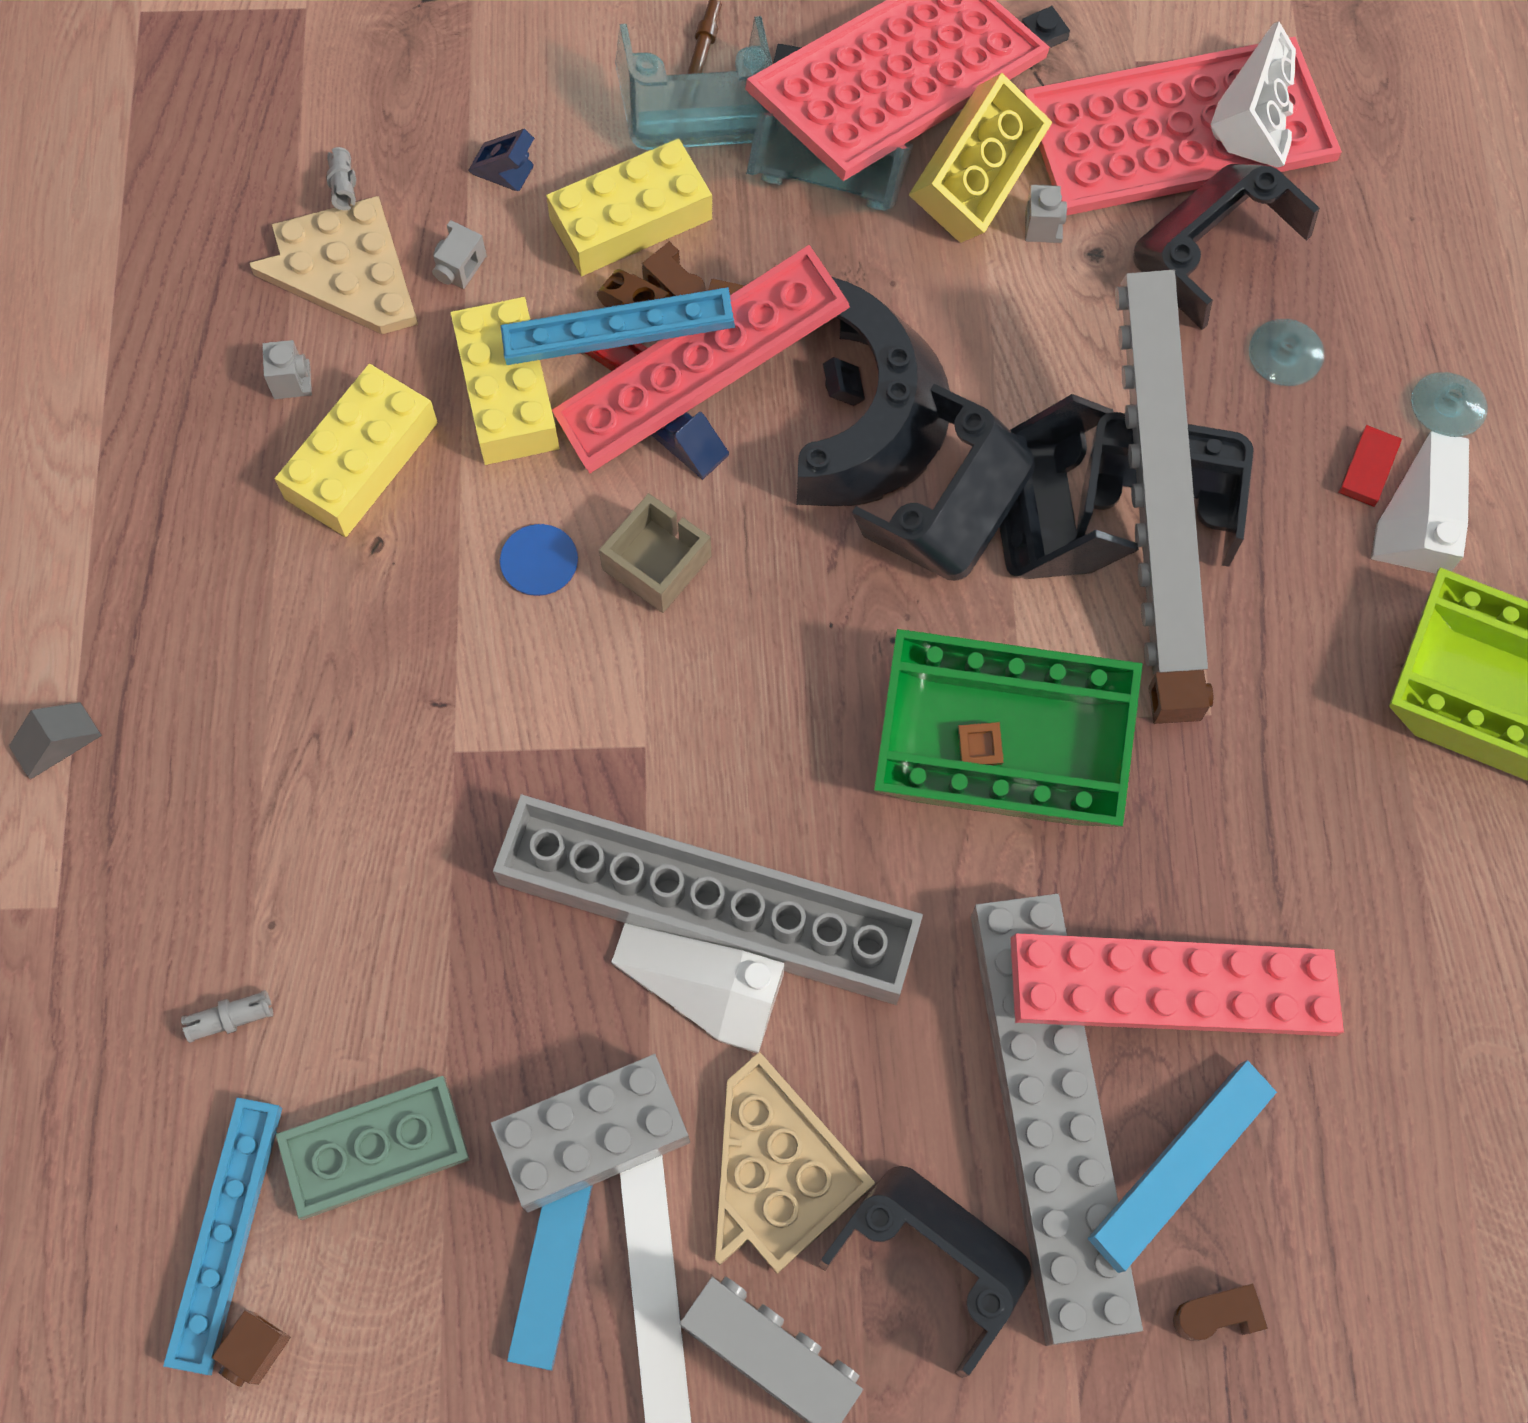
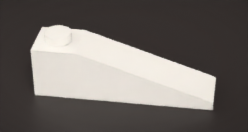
M1279 21L1272 24L1218 102L1211 122L1214 137L1222 142L1228 153L1277 168L1285 165L1292 141V132L1286 129V117L1293 114V104L1289 101L1288 86L1294 84L1296 54L1295 47Z
M1435 431L1429 433L1386 510L1376 524L1371 554L1372 560L1435 574L1440 567L1453 571L1464 556L1468 527V438Z
M627 923L624 924L611 962L651 993H655L674 1007L685 1018H689L703 1028L707 1034L717 1041L756 1054L760 1051L784 975L785 964L744 950Z

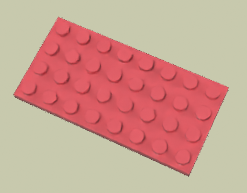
M885 0L747 78L745 90L842 181H845L963 109L978 85L1000 73H1003L1011 80L1044 60L1050 47L996 0Z
M1296 37L1289 38L1296 49L1294 84L1288 86L1289 101L1293 104V114L1286 117V129L1292 132V141L1285 165L1278 168L1274 167L1280 172L1338 161L1342 153ZM1258 44L1025 89L1024 95L1052 121L1051 126L1038 146L1052 186H1061V201L1067 202V216L1196 190L1223 167L1230 164L1270 166L1228 153L1222 142L1214 137L1211 129V122L1218 102Z

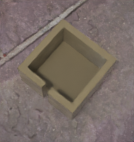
M648 493L599 549L601 567L607 574L664 613L712 557L711 537L683 517L677 526V513Z

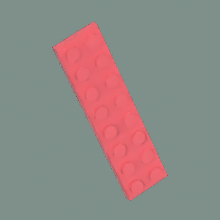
M810 245L730 295L735 328L660 340L552 409L557 421L589 473L597 470L850 308L846 297Z
M1019 933L1010 938L1015 1023L1337 1036L1344 1033L1334 950Z

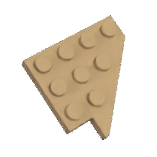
M379 196L355 202L354 206L350 204L351 209L349 210L331 208L272 224L280 255L250 263L254 276L380 334L418 325Z
M759 1052L727 1080L715 1261L720 1266L744 1243L749 1241L774 1272L778 1274L875 1185V1182Z

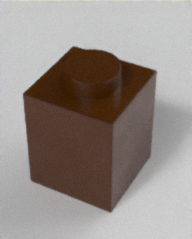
M1204 670L1157 672L1148 686L1154 724L1201 721L1208 709L1213 706V688L1211 683H1206Z
M244 1310L212 1359L222 1365L219 1374L239 1387H242L244 1382L259 1385L291 1337L257 1313Z

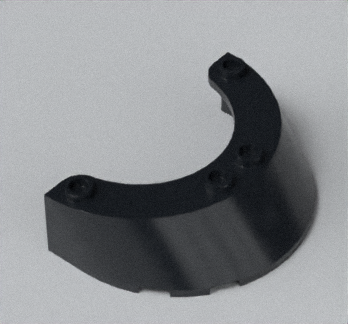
M832 277L850 305V308L836 316V318L840 319V339L869 345L878 368V387L869 409L854 425L830 438L810 442L801 449L798 458L796 505H861L881 500L883 495L893 492L902 486L904 488L907 487L927 469V465L934 458L938 450L940 451L949 422L939 418L930 392L933 384L949 391L950 389L943 366L929 344L875 296L852 283Z

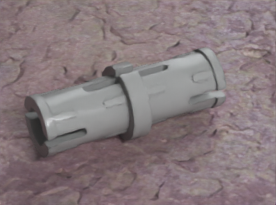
M336 147L332 149L333 154L329 152L327 156L329 165L326 175L327 184L331 188L333 206L339 210L351 209L350 204L354 206L356 202L354 192L356 174L351 169V155L349 151L345 148Z
M263 990L260 993L229 1002L228 999L218 1001L217 1007L182 1016L181 1023L187 1026L183 1028L184 1035L187 1041L191 1043L197 1039L222 1031H226L227 1034L236 1032L238 1026L266 1017H273L272 1007L269 1008L272 1005L267 991Z

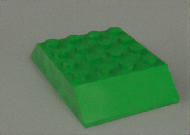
M897 629L874 791L916 803L1078 826L1123 827L1143 663ZM1000 722L1004 762L1002 765L992 766L960 761L957 729L959 725Z

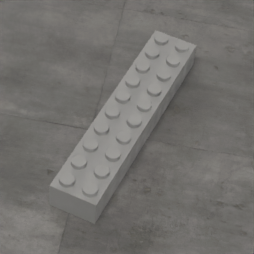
M522 794L520 795L493 869L495 878L501 886L623 923L744 950L785 963V972L897 1005L923 917L921 913Z
M1059 894L976 904L970 918L1046 1346L1142 1332L1143 1327L1131 1265L1125 1272L1117 1273L1087 1239L1118 1204V1198L1085 1026L1015 1023L1010 938L1016 933L1067 936Z

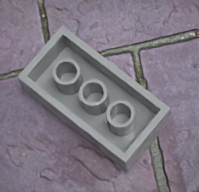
M656 1054L491 1122L519 1201L527 1213L690 1143L689 1135Z
M725 1276L721 1283L711 1277L679 1323L682 1329L807 1423H842L863 1391V1388L856 1384L860 1375L838 1359L833 1365H830L818 1356L822 1349L820 1345L800 1331L795 1338L781 1328L784 1323V1319L764 1304L756 1310L744 1301L747 1297V1292Z

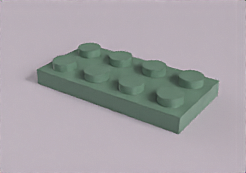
M444 1076L276 1134L298 1219L305 1220L470 1160Z

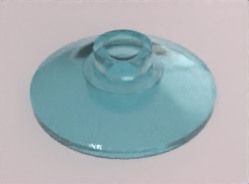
M1275 319L1266 322L1255 331L1249 344V357L1255 370L1268 381L1283 386H1296L1308 382L1319 372L1324 361V348L1319 336L1307 325L1292 319ZM1285 344H1290L1294 348H1289Z
M1438 372L1422 378L1415 386L1411 396L1412 409L1418 420L1431 431L1444 436L1461 437L1475 432L1482 426L1488 413L1487 401L1480 388L1469 379L1454 373Z

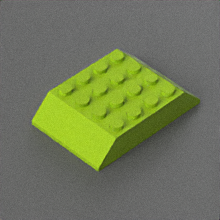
M1440 567L1435 575L1389 707L1415 736L1527 781L1528 601Z

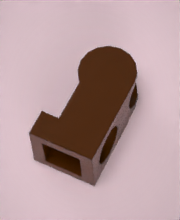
M670 241L642 263L643 280L668 292L669 297L706 291L702 278L688 273L680 265L679 250Z
M616 269L597 291L598 299L605 307L669 297L668 292L621 269Z
M1254 1284L1187 1301L1179 1305L1173 1316V1324L1177 1333L1183 1339L1189 1341L1205 1340L1213 1336L1218 1328L1237 1323L1242 1335L1268 1329Z

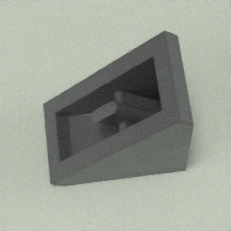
M78 702L31 710L9 744V747L28 778L33 779L98 739L102 734L82 703Z

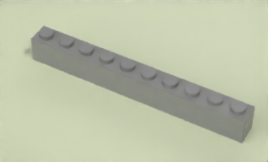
M1175 270L1127 273L1120 283L1121 286H1117L1115 289V304L1117 311L1123 310L1124 326H1119L1118 340L1120 350H1126L1127 365L1122 366L1123 389H1129L1130 405L1125 406V423L1127 429L1133 430L1134 444H1129L1128 461L1130 468H1136L1137 484H1132L1131 498L1133 507H1139L1140 523L1135 524V542L1138 544V547H1142L1143 563L1138 564V580L1140 587H1146L1147 602L1141 604L1142 624L1144 627L1149 626L1150 642H1146L1144 646L1145 662L1147 666H1152L1153 675L1157 672L1208 669Z

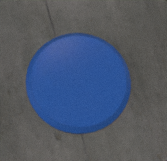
M546 524L529 525L513 533L505 542L500 555V567L506 581L519 592L534 596L548 595L563 588L574 576L578 564L577 549L572 539L561 529Z

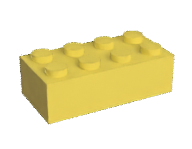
M1003 73L996 75L977 86L912 188L909 196L960 243L985 233L1051 126L1052 121Z
M679 138L546 195L550 221L581 276L712 220V194Z
M525 297L451 312L485 465L559 450L555 422L540 360L507 365L504 358L500 325L530 320Z
M368 364L274 478L284 499L342 536L347 537L437 425L438 422L432 402L373 365Z

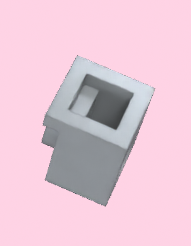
M1031 185L1025 210V241L1062 243L1063 224H1065L1067 216V202L1061 201V186Z
M450 220L447 224L449 235L445 240H441L435 248L433 257L436 266L432 273L440 282L447 285L452 283L464 289L487 257L481 234Z
M294 341L262 343L264 378L273 398L311 396L310 361L306 359L305 354L299 355Z

